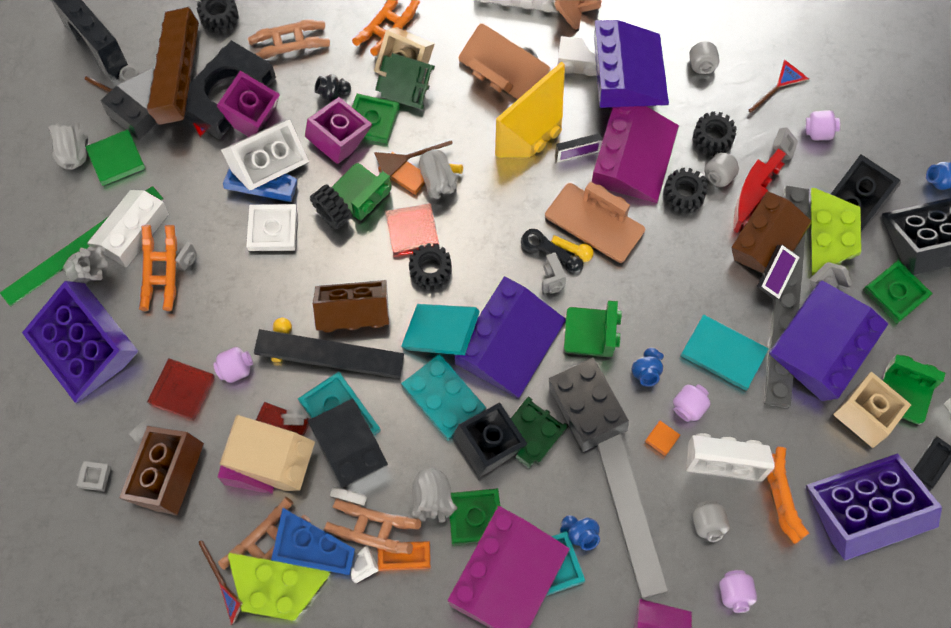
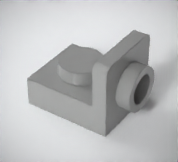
M177 241L176 268L185 272L187 267L191 266L195 261L196 251L192 243L186 242V244ZM166 245L161 252H166Z
M556 253L546 255V265L543 267L548 279L542 281L543 294L548 292L556 293L565 287L566 275Z
M829 262L809 279L813 290L821 280L835 288L838 285L848 288L852 285L849 271L846 267Z

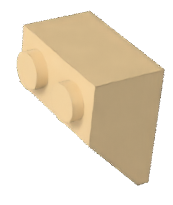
M397 27L387 29L374 72L386 77L387 73L380 71L384 55L391 57L392 53L429 64L435 43Z
M870 372L842 402L833 415L874 448L890 435L911 404L873 372Z

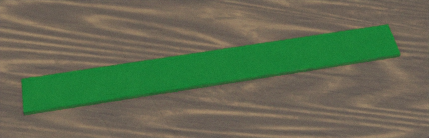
M153 186L146 190L147 193L161 201L163 200V197ZM106 219L2 290L0 294L11 307L62 271L68 258L79 252L80 248L87 249L91 247L87 243Z

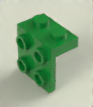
M360 163L354 164L332 186L334 191H337L339 196L344 199V203H347L351 214L360 221L392 190L388 174L382 171L376 176Z
M608 300L606 310L569 307L566 312L564 351L568 354L612 357L615 347L619 348L621 338V334L616 333L617 325L621 324L622 310H617L618 301Z
M897 354L887 364L882 381L911 404L902 418L920 425L925 422L934 389L944 381L946 373L938 370L933 365H924L914 361L909 356Z

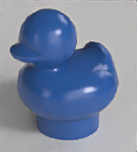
M939 162L928 168L926 179L936 189H951L950 162Z
M656 348L646 349L643 358L634 361L631 371L633 376L640 380L643 386L656 385L663 372L661 360L664 355Z
M572 515L565 516L562 519L560 532L567 531L573 545L580 546L583 550L588 551L594 549L599 544L600 527L597 521L592 518H583L578 521Z

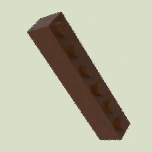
M190 7L165 12L164 21L162 22L159 49L156 54V66L153 70L154 77L150 87V99L147 104L149 115L153 116L158 125L184 120L199 25Z

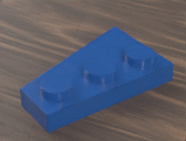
M229 167L223 181V187L228 190L291 202L297 188V179L285 173L253 190H249Z
M283 508L271 560L350 575L355 549Z

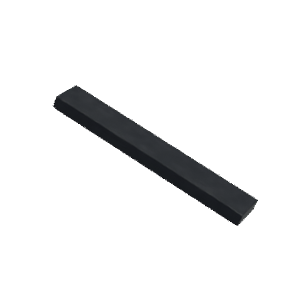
M262 329L258 331L254 348V355L398 379L401 376L404 353Z

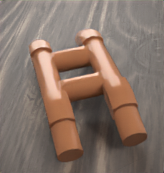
M314 19L301 20V22L270 29L264 28L247 38L252 46L272 37L274 46H267L256 53V55L263 59L305 48L330 46L329 38L308 37L304 39L302 30L325 29V21H315ZM294 32L296 41L283 44L281 35Z
M285 497L255 530L228 553L245 555L246 551H248L252 557L271 560L274 546L265 554L255 543L266 532L274 541L276 540L278 528L275 525L280 521L282 509L288 510L293 505V501ZM302 515V519L309 523L311 522L309 517ZM228 554L218 561L219 566L223 570L230 566Z
M338 498L335 499L332 508L358 519L354 530L327 521L324 532L342 540L357 542L391 553L410 554L412 552L413 545L411 543L391 540L388 537L392 526L407 530L420 529V519L395 516L364 508ZM368 520L382 523L378 537L364 534Z

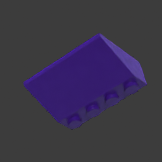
M618 19L595 20L594 50L600 108L669 105L660 33Z
M504 276L477 319L465 355H455V365L519 400L566 322V318L526 287Z
M821 280L772 347L769 354L821 401L838 399L889 323L871 307Z
M64 281L22 332L75 403L80 402L124 369L138 353L137 348L86 284L80 282Z
M898 453L806 485V489L825 530L844 561L939 527L942 506Z

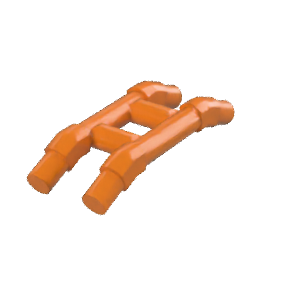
M387 0L384 7L369 25L352 39L353 44L358 46L366 42L374 33L382 39L370 49V53L373 56L378 55L386 32L379 25L386 18L395 23L392 28L403 29L413 18L420 1L411 0L402 16H399L392 12L398 4V0Z
M151 225L141 226L143 271L139 309L142 311L149 310L153 294L152 285H166L163 310L172 311L176 296L175 259L177 237L175 235V225L165 226L166 252H153L154 239ZM153 261H166V275H152Z
M776 447V453L772 454L774 469L767 476V481L770 483L779 517V526L795 545L810 533L799 518L797 510H795L786 477L785 457L787 449Z

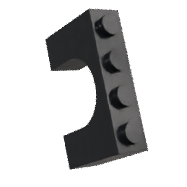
M51 0L65 28L76 40L81 37L84 39L100 69L112 82L119 79L120 70L127 66L128 63L116 38L83 0Z
M231 40L191 80L184 118L220 139L232 125L219 110L217 103L209 99L212 90L223 81L235 79L240 71L268 87L276 78L272 64Z

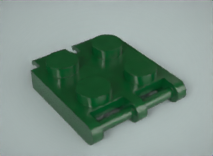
M392 53L391 57L384 55L380 71L387 74L386 77L378 76L375 91L381 92L382 98L423 110L426 90H429L430 85H428L435 65Z
M528 396L511 417V420L527 442V446L518 452L516 459L530 469L534 463L539 465L569 425L559 422L550 415L551 412L546 409L544 411L533 403V399Z

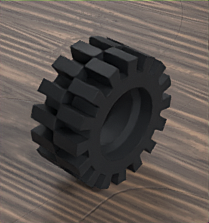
M201 0V2L197 3V13L201 24L205 29L208 28V31L212 32L214 29L215 33H219L220 29H222L224 33L227 32V27L230 30L233 28L232 23L237 24L239 14L235 0ZM218 8L226 9L225 12L220 15L210 14L213 10Z
M712 111L710 116L707 112L703 117L699 118L693 133V142L698 144V150L704 148V154L710 151V156H714L715 152L717 154L723 153V151L726 153L731 148L737 134V127L734 126V120L729 121L730 116L726 115L724 118L722 117V112L715 115V111ZM708 129H717L723 134V137L719 139L712 138L706 131Z
M681 168L680 172L676 169L673 175L670 174L668 176L663 195H665V202L669 201L668 206L670 208L673 205L675 206L674 211L678 212L679 208H681L682 213H686L687 209H689V212H694L695 208L698 209L703 204L708 184L704 182V176L699 178L700 172L696 171L694 174L692 173V168H689L688 172H685V168ZM679 185H688L694 190V194L692 196L681 195L677 191V187Z
M323 185L310 196V201L313 207L316 208L317 213L332 228L338 229L352 218L351 210L348 209L347 203H344V199L329 185Z
M426 243V248L420 245L419 250L414 249L413 255H410L409 272L415 284L418 282L419 287L422 288L423 285H426V289L430 290V286H434V289H437L438 284L443 286L445 285V280L448 281L450 279L452 262L449 252L446 253V249L443 246L439 249V244H434V247H431V243ZM426 260H436L440 267L434 273H426L422 270L421 265Z

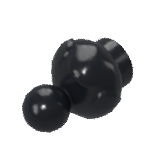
M333 74L326 77L319 76L315 83L314 92L320 94L324 101L332 102L340 97V95H348L351 92V84L344 80V78H341L339 81L337 76Z

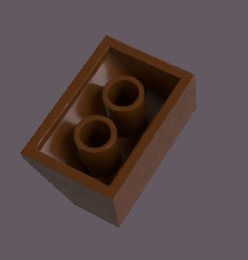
M767 191L732 245L733 258L735 261L763 273L776 246L783 245L791 252H794L811 225L812 220L790 200Z
M387 280L315 286L312 304L316 331L333 332L341 328L356 330L364 326L380 328L389 324Z
M147 426L119 498L157 512L178 515L204 443L188 432Z

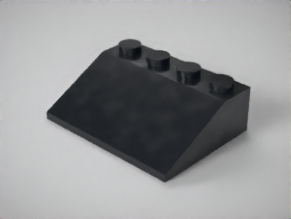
M951 198L882 213V219L902 263L913 275L951 267Z

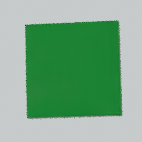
M356 93L352 108L372 123V127L363 139L388 144L400 108L399 102Z
M128 129L85 146L102 186L146 169Z
M899 260L863 289L896 324L901 322L933 294Z
M499 488L451 493V499L457 506V510L450 515L452 546L479 543L495 511L500 506Z

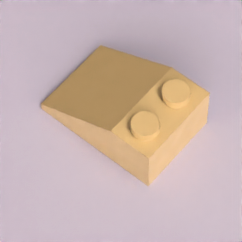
M236 415L219 465L283 491L300 490L315 441L289 430Z

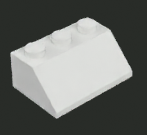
M290 119L277 123L221 150L230 170L249 190H253L309 162Z
M130 190L87 244L94 248L104 247L106 249L104 252L105 256L127 268L142 249L141 226L151 225L153 235L169 215L164 202L144 190Z
M699 433L696 436L693 435L688 442L686 467L688 472L762 482L774 469V460L770 446L762 445L760 441L749 440L739 442L733 437L717 439L711 438L709 434Z

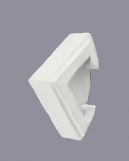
M332 487L330 493L331 497L365 506L367 499L363 494L339 487Z
M368 546L364 547L357 554L358 558L351 569V578L355 583L379 571L373 553Z

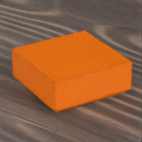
M659 421L645 442L666 456L679 439L680 434L662 421Z

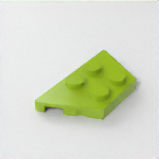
M811 188V275H814L827 262L839 265L844 260L852 259L861 254V216L859 206L817 188Z
M228 553L238 599L243 603L241 606V611L295 621L330 574L329 571Z

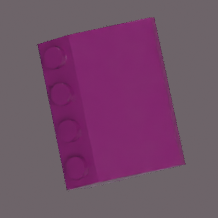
M647 106L613 107L591 182L601 185L609 191L657 203L679 125Z
M498 506L447 601L450 607L489 628H530L570 548L520 516Z

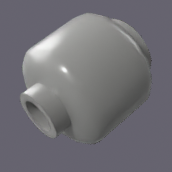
M700 41L689 51L691 68L694 72L709 74L719 66L718 50L713 43Z
M718 153L705 165L704 172L709 183L718 187H724L738 175L739 166L733 155Z
M708 500L699 503L692 514L697 535L707 538L708 541L721 540L723 534L727 533L730 528L725 507L717 504L716 501Z

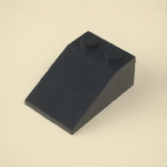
M154 68L117 85L100 100L106 114L123 128L128 129L138 140L157 124L153 116L149 115L147 110Z
M860 154L831 195L860 207L862 232L900 186L901 180Z
M353 398L307 420L340 488H344L388 465L377 440Z

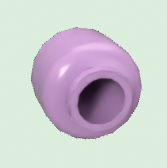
M814 111L810 114V117H806V135H810V138L814 141L831 140L834 138L835 132L840 131V119L835 118L832 111Z
M233 347L217 355L214 369L220 380L233 383L249 375L250 366L253 365V361L247 351L243 352L240 348Z
M699 384L696 386L685 385L673 399L674 412L687 422L699 420L710 407L709 392Z
M734 570L727 572L720 581L723 605L732 608L734 612H746L750 610L749 606L757 601L754 580L750 575L745 574L744 571Z

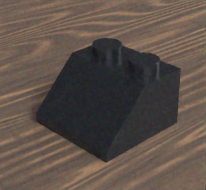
M500 402L460 423L452 435L478 477L499 467L527 446V442Z

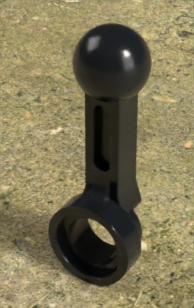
M529 229L522 235L521 245L525 251L536 253L542 250L548 255L556 253L560 263L565 265L566 270L572 274H577L583 269L584 263L579 256L570 255L550 242L538 229ZM531 234L536 235L539 238V245L530 244L528 236Z

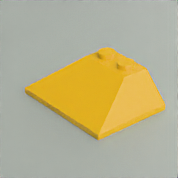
M560 62L496 118L495 155L498 158L531 157L536 152H541L551 138L555 139L561 133L565 64L563 62Z

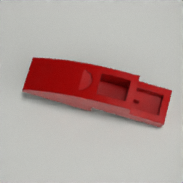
M779 148L766 164L758 159L748 173L734 210L733 225L736 233L743 226L745 227L768 191L767 188L773 180L771 176L773 174L778 175L783 169L785 163L782 161L786 153Z

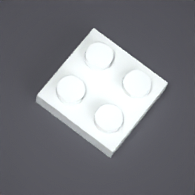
M296 204L249 205L248 251L295 250Z

